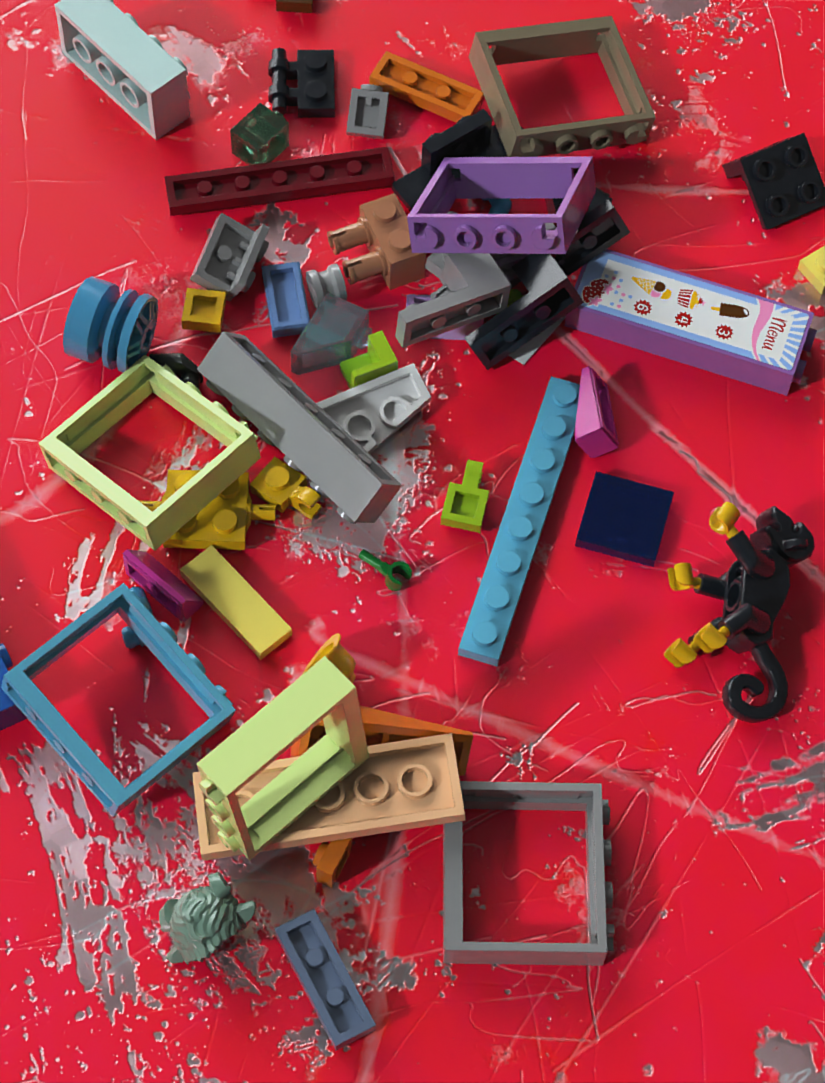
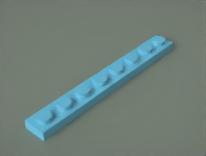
M550 377L458 648V655L498 667L575 434L580 384Z

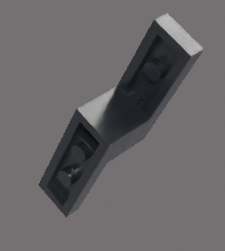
M608 199L584 216L566 254H530L512 267L528 290V293L464 337L487 370L584 303L568 279V276L630 233L615 207Z

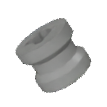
M338 264L328 265L327 269L321 272L314 269L306 271L309 294L316 309L325 307L329 301L335 300L339 303L347 301L346 286Z

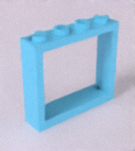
M122 583L4 675L1 689L112 817L117 815L225 726L236 711L232 706L233 703L225 696L227 691L220 685L215 686L204 674L206 671L201 661L192 653L186 654L178 645V639L173 629L163 621L159 623L149 612L150 606L144 597L139 598L125 583ZM117 613L209 717L206 722L125 788L31 681Z

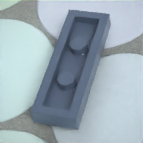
M315 909L275 928V935L334 1049L337 1051L375 1031L376 1024Z

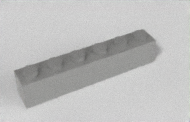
M224 331L221 333L197 368L207 379L206 385L216 394L225 396L233 404L231 409L236 415L246 421H251L259 429L257 434L263 441L269 445L276 446L285 454L283 457L284 461L293 469L303 472L311 480L309 484L313 490L324 497L330 498L338 506L336 511L342 518L353 524L357 522L375 523L402 485L245 335Z

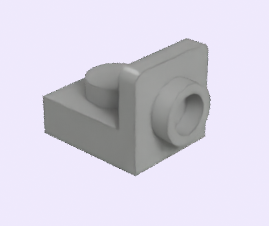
M362 84L360 89L352 88L346 130L347 135L384 140L387 109L390 100L389 92H382L383 88L381 86Z

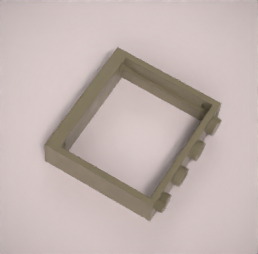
M612 16L475 32L469 60L508 157H537L557 153L568 154L579 150L603 149L608 146L622 144L634 145L647 141L656 116ZM590 53L599 54L624 116L528 129L521 128L496 65Z

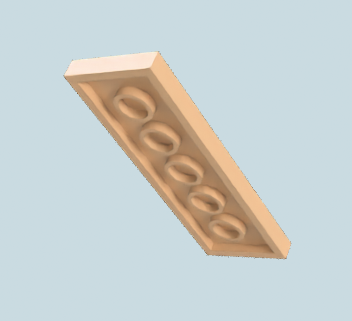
M452 733L367 746L369 758L260 852L466 821ZM300 756L274 760L235 793L239 806H243ZM193 772L200 853L203 861L244 855L239 849L234 853L218 837L217 833L220 830L211 819L214 814L205 803V800L208 798L198 785L202 781L200 772Z

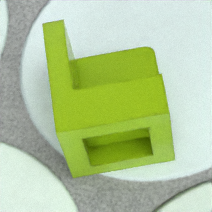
M381 330L368 335L367 353L342 361L340 363V370L351 389L398 370V360Z

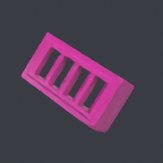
M587 366L581 372L575 423V442L590 458H595L617 449L619 442L608 386L593 368Z

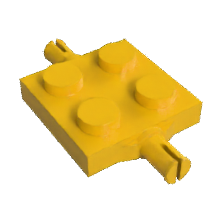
M168 469L167 489L162 497V501H138L153 512L200 470ZM244 472L164 542L163 548L207 549L212 545L215 549L245 550L246 532L251 525V520L276 521V504H252L249 495V472Z

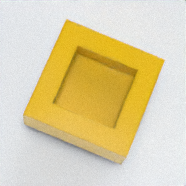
M187 288L181 319L182 329L221 333L226 306V292Z

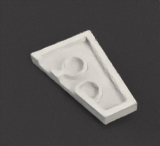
M412 363L316 404L361 447L371 454L430 402L431 395L415 364Z

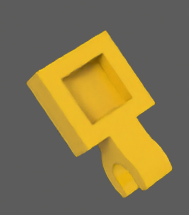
M276 457L250 483L252 494L267 504H276V509L281 513L291 505L305 517L312 520L322 509V506L317 503L321 495L312 488L306 487V476Z

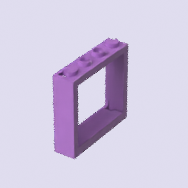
M593 156L444 157L407 216L412 253L566 254L596 193ZM573 168H579L574 177ZM452 169H460L461 178H455L452 175ZM564 198L556 214H447L456 199ZM545 223H557V227L555 230H546Z

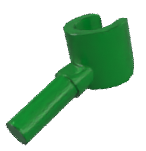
M365 549L359 554L361 560L385 576V584L389 590L399 591L403 586L392 574H401L409 580L412 576L411 567L405 562L398 561L390 565Z

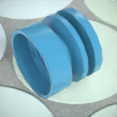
M93 276L86 278L78 288L67 314L63 333L64 353L89 363L98 361L102 356L103 366L111 370L117 368L121 373L125 372L141 357L147 355L158 319V300L146 293L139 296V293L133 289L124 291L120 296L119 287L115 283Z

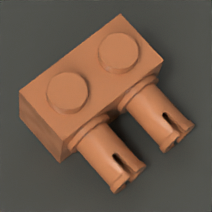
M395 193L361 204L357 223L327 232L330 248H334L333 253L335 255L366 244L370 252L342 261L343 271L350 285L380 273L389 290L425 278L426 253H412L407 215Z

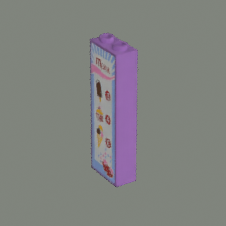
M609 249L604 250L582 266L574 288L584 303L566 315L564 326L785 396L788 395L792 382L800 384L807 361L799 358L802 350L810 352L817 330L810 328L814 316L813 312Z

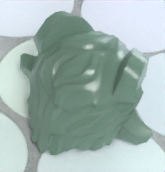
M220 872L208 875L209 886H199L185 893L180 899L166 901L159 911V923L162 932H170L174 947L166 954L167 960L171 964L182 963L183 961L189 964L194 961L203 962L212 953L216 954L224 942L242 931V928H246V922L255 914L256 903L253 900L238 903L237 899L230 892L232 890L231 886L228 885Z

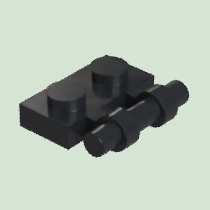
M273 49L272 59L268 63V74L272 78V85L268 89V100L272 104V113L278 116L284 115L287 112V106H298V118H334V50H297V62H289L286 59L285 49ZM287 80H298V88H289Z

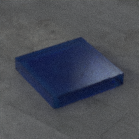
M596 471L575 546L654 567L674 492Z

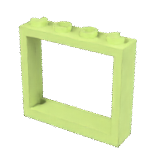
M147 355L141 357L38 443L49 469L154 551L261 458L256 442L258 436L249 430L247 422L241 421L239 423L229 415L222 404L217 401L210 402L193 383L189 381L184 383L175 376L168 365L165 364L162 367ZM151 393L156 394L227 446L224 451L153 512L79 456L81 452Z
M324 656L197 763L202 777V781L198 785L208 798L205 800V803L214 814L211 819L220 830L217 835L227 848L229 847L234 853L239 849L250 861L369 758L356 687ZM323 720L326 735L240 807L235 793Z

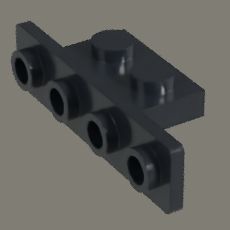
M484 109L472 116L468 115L461 118L456 125L442 133L431 135L422 143L421 167L392 183V191L410 212L444 157H508L496 125L492 126V118ZM452 169V175L455 178H461L460 169Z

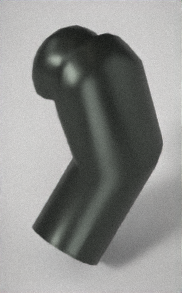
M162 353L149 355L152 360L162 367L165 364L168 365L184 383L189 381L199 389L200 383L203 382V375L197 370L198 366L184 354Z

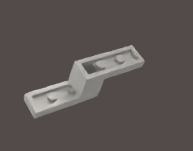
M545 223L546 230L556 229L553 223ZM446 253L442 278L451 291L420 304H411L398 312L395 337L402 348L492 316L506 309L511 284L501 270L514 266L530 254Z

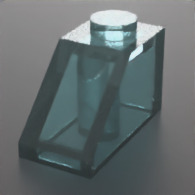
M327 292L290 351L291 372L300 375L335 366L342 361L353 358L358 349L364 350L368 345V335L372 334V328L369 327V310Z

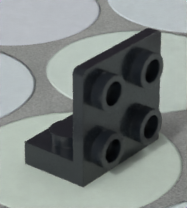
M805 133L783 139L722 165L727 179L741 175L742 180L745 181L764 230L771 229L825 206V187Z

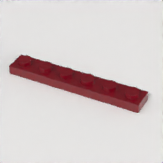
M388 147L164 176L170 216L392 186V183L395 181Z

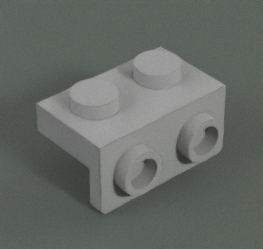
M221 213L215 220L189 280L207 290L226 292V300L229 302L240 291L246 293L256 276V273L252 271L254 263H258L263 258L269 246V242L265 241V237L270 227L262 224L256 231H253Z

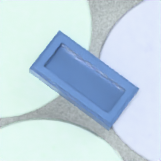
M299 261L261 266L273 338L311 333V323Z

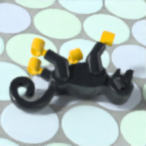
M725 502L712 513L709 518V526L719 534H726L728 540L725 542L738 560L732 563L729 570L718 578L702 573L697 577H693L691 563H677L674 565V568L667 569L669 585L672 590L683 591L694 588V592L697 594L724 600L723 615L713 619L690 636L688 644L681 638L675 640L664 652V657L675 667L680 668L685 664L691 663L697 654L711 653L724 645H727L737 654L750 651L768 683L769 694L766 703L762 706H753L743 701L742 691H745L751 697L758 696L764 691L763 683L750 674H739L726 681L722 690V699L728 712L735 718L744 722L759 723L778 715L787 701L788 683L781 664L769 648L768 643L773 639L774 621L786 600L791 586L789 568L811 557L815 548L814 538L810 530L802 522L794 524L788 515L776 506H771L759 514L756 519L757 531L750 534L749 539L743 530L738 531L734 526L740 517L738 508L730 502Z

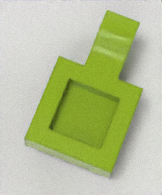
M468 459L462 484L449 483L440 525L480 533L489 498V490L479 488L483 474V462Z

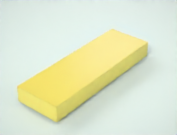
M212 545L180 569L181 577L260 660L292 636V628Z

